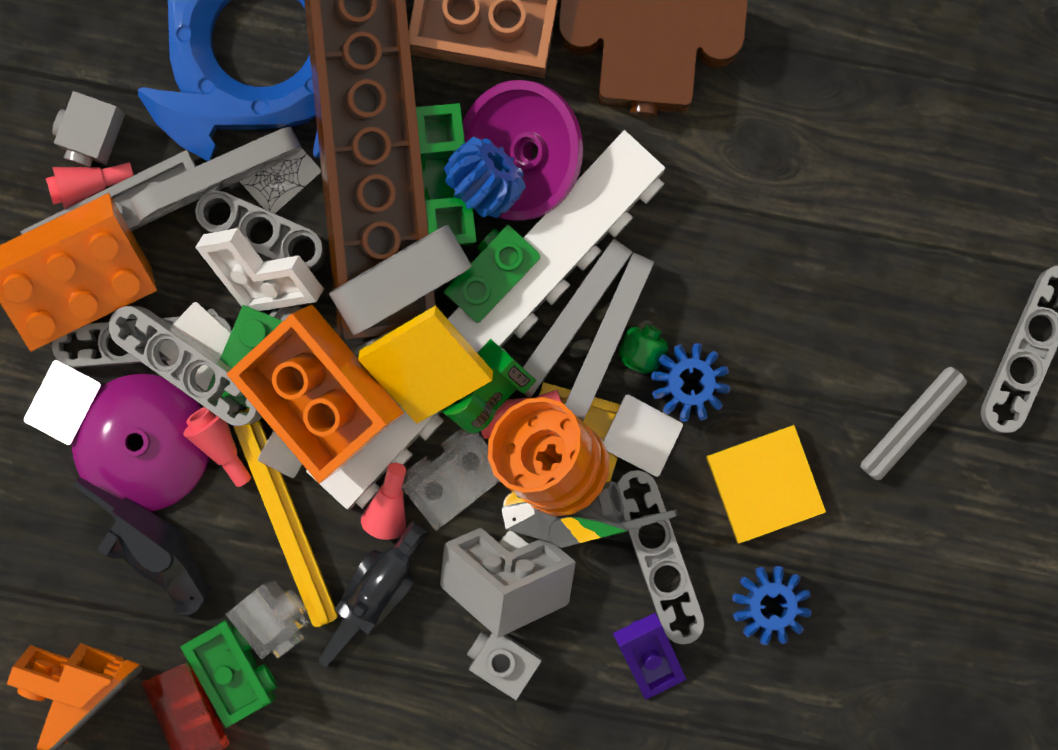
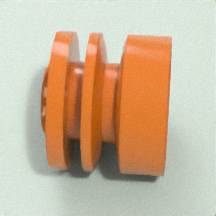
M550 398L525 399L510 407L496 422L489 438L488 460L494 476L535 510L553 517L572 515L588 507L602 492L609 475V454L603 440L562 402Z

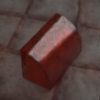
M185 662L141 682L171 750H223L230 744L215 709L189 662Z

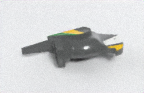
M614 481L606 482L602 492L588 507L572 515L553 517L539 512L513 492L506 496L502 508L506 530L553 543L560 548L614 535L678 516L677 509L625 521L623 511L625 509L619 486Z

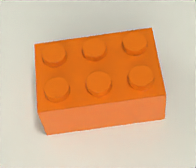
M110 193L0 245V304L30 352L157 291L152 267Z
M313 305L290 314L226 374L319 484L342 469L404 414L402 409L358 361L357 356Z

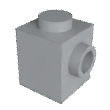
M73 91L66 110L61 109L55 118L52 134L56 136L54 144L65 150L64 159L89 168L93 161L107 165L125 114L117 106Z
M481 631L467 653L469 657L474 659L469 670L514 700H517L542 661L539 655L507 634L497 638L492 632L488 636Z

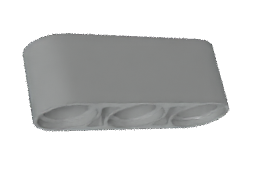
M218 190L207 192L197 202L196 218L200 225L210 233L238 228L257 254L269 260L293 257L292 250L297 242L305 239L311 240L315 243V255L311 260L304 263L314 273L325 262L327 253L324 243L316 233L306 227ZM217 203L229 204L231 213L227 222L222 225H212L208 217L210 209ZM261 221L270 222L273 226V234L270 240L263 244L253 243L250 236L252 227Z
M446 225L330 292L329 295L352 334L356 335L462 274L472 265L449 225Z

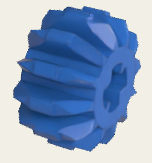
M472 137L467 143H463L450 156L449 162L444 167L447 175L445 181L448 186L455 190L454 197L460 198L465 202L467 209L474 208L482 217L489 215L497 218L503 212H507L521 197L522 191L526 188L522 179L524 173L515 166V158L509 157L504 152L503 147L498 148L494 146L491 140L487 138L481 140Z
M698 343L693 345L689 359H687L682 345L675 346L674 354L678 363L676 364L668 356L662 355L659 358V362L669 370V373L658 371L653 372L651 375L652 380L666 383V387L657 389L652 393L654 399H660L669 394L671 400L664 406L663 412L669 414L675 409L677 404L682 405L679 414V420L682 422L688 421L691 406H694L696 416L700 421L707 419V411L703 402L705 401L712 409L718 411L722 408L723 404L712 393L727 394L730 391L729 385L716 383L715 378L728 374V367L723 366L713 371L710 365L717 360L718 353L712 351L702 361L700 360L702 346ZM686 371L688 376L693 371L699 374L700 378L697 384L701 391L697 395H695L694 390L688 392V395L682 392L680 388L684 382L679 377L681 372Z
M757 567L755 569V575L759 582L757 585L747 577H742L739 581L743 587L750 591L748 596L739 593L732 595V601L746 604V609L733 613V618L735 621L751 618L743 629V633L747 637L752 636L761 626L759 642L761 644H769L772 630L775 631L779 643L785 644L788 642L785 627L789 626L797 634H801L804 630L801 624L794 620L796 614L803 617L811 616L810 609L797 606V602L810 597V592L806 589L792 592L800 581V577L797 574H792L782 584L784 576L783 567H774L771 581L768 580L765 569ZM779 594L782 598V601L777 603L782 606L780 613L775 615L769 612L763 616L760 610L765 608L764 605L760 604L763 597L768 595L775 598Z

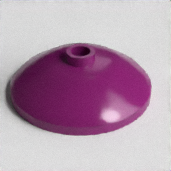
M512 80L500 83L488 89L473 103L462 123L464 142L467 143L472 137L481 140L485 138L491 140L494 146L498 148L503 147L504 152L509 157L515 158V166L524 173L522 179L526 188L522 191L521 197L507 212H503L499 217L507 220H531L544 216L557 208L573 189L580 173L583 157V141L580 126L569 104L562 96L548 86L525 80ZM536 144L538 147V155L534 159L532 156V148Z
M133 374L106 383L99 388L72 441L73 459L80 477L121 500L126 497L150 512L167 508L177 503L196 487L209 462L210 457L183 435L188 427L187 419L202 407L196 400L160 376ZM138 433L142 436L144 444L140 450L133 451L130 449L128 441L133 434Z

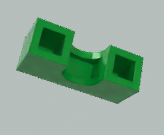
M460 103L416 107L428 235L449 225L463 250L470 249L476 243L473 208L467 209L464 201L454 197L455 190L447 185L445 181L447 175L444 170L450 156L465 143Z

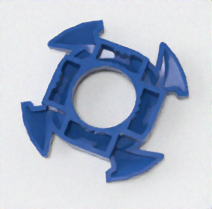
M168 0L170 62L175 81L181 92L142 87L138 89V97L155 123L178 145L198 157L210 161L217 150V146L212 140L217 128L219 130L282 129L310 123V120L316 117L310 54L303 67L290 79L280 84L268 87H254L242 84L222 70L213 49V31L216 20L231 0ZM296 0L305 9L304 0ZM318 131L313 148V155L316 159H320Z

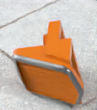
M82 643L79 644L70 658L30 645L12 667L7 685L18 688L17 693L31 700L43 701L45 698L53 700L36 749L57 750L66 744L68 739L127 683L142 671V666L139 663L124 660L123 657Z

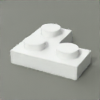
M238 228L203 234L195 247L241 307L245 305L257 311L313 303L317 302L324 289L299 255L263 262Z

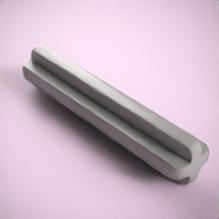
M948 367L937 377L861 462V467L865 473L875 480H881L965 387L967 380L958 370Z

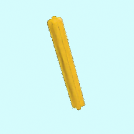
M244 409L242 411L237 412V414L249 412L250 409ZM259 420L251 425L233 426L310 621L314 627L328 624L337 619L338 614L334 610V603L282 473L258 461V457L268 441L262 423Z

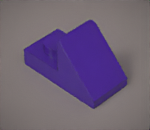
M656 613L634 621L627 627L613 633L645 700L687 680Z

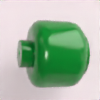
M645 324L644 329L639 327L629 328L618 350L622 363L630 369L643 374L658 371L661 366L659 358L662 355H666L669 348L668 343L663 338H660L662 332L648 324Z

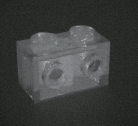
M461 428L441 444L446 452L432 463L427 457H424L406 471L405 476L409 481L402 486V489L435 531L439 530L500 482L494 476L488 460V445L478 432L467 434Z
M275 580L262 584L226 614L261 659L272 652L277 659L286 654L305 638L300 630L308 624V621L303 616L308 612L304 603L291 589L288 592H284Z

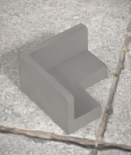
M478 528L444 544L440 585L452 598L499 638L566 606L570 601L576 562L555 544L541 539L509 552L486 531Z

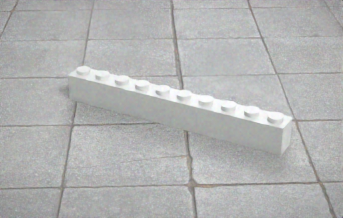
M624 130L576 181L567 198L557 208L545 214L523 238L540 254V260L480 323L474 322L461 308H458L448 318L450 323L476 352L490 338L501 348L513 334L521 339L539 320L533 314L545 300L553 305L569 288L570 284L565 280L566 277L577 266L582 271L586 270L602 251L596 245L609 232L615 238L633 219L628 211L639 199L647 204L663 187L664 183L659 178L663 174L665 167ZM402 409L404 414L342 469L320 483V485L347 510L351 509L355 504L363 509L380 487L376 484V481L387 471L388 465L395 462L404 465L413 455L407 448L420 435L426 441L444 422L439 416L442 410L416 424Z

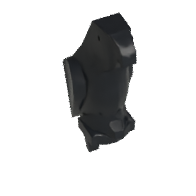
M79 477L73 486L110 513L115 519L114 525L106 534L97 551L112 559H125L141 576L162 586L177 605L173 609L174 612L186 616L196 613L212 589L189 552L185 533L125 497L121 500Z
M413 520L394 547L383 552L371 551L357 568L341 601L334 609L337 611L338 616L342 618V621L318 660L324 667L331 663L358 631L366 636L378 626L410 590L414 582V577L410 574L411 560L430 534Z

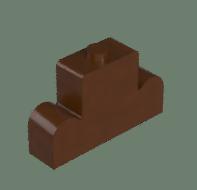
M561 0L559 39L567 51L578 56L589 55L596 51L597 48H602L598 96L601 105L630 108L631 115L641 117H655L658 111L683 113L689 109L693 97L696 56L705 65L713 68L725 67L731 64L738 56L745 37L748 0Z

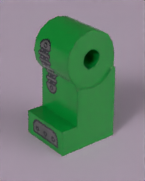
M491 338L477 353L493 370L492 381L442 409L446 416L468 433H477L484 430L493 420L496 410L516 389L525 394L537 381Z

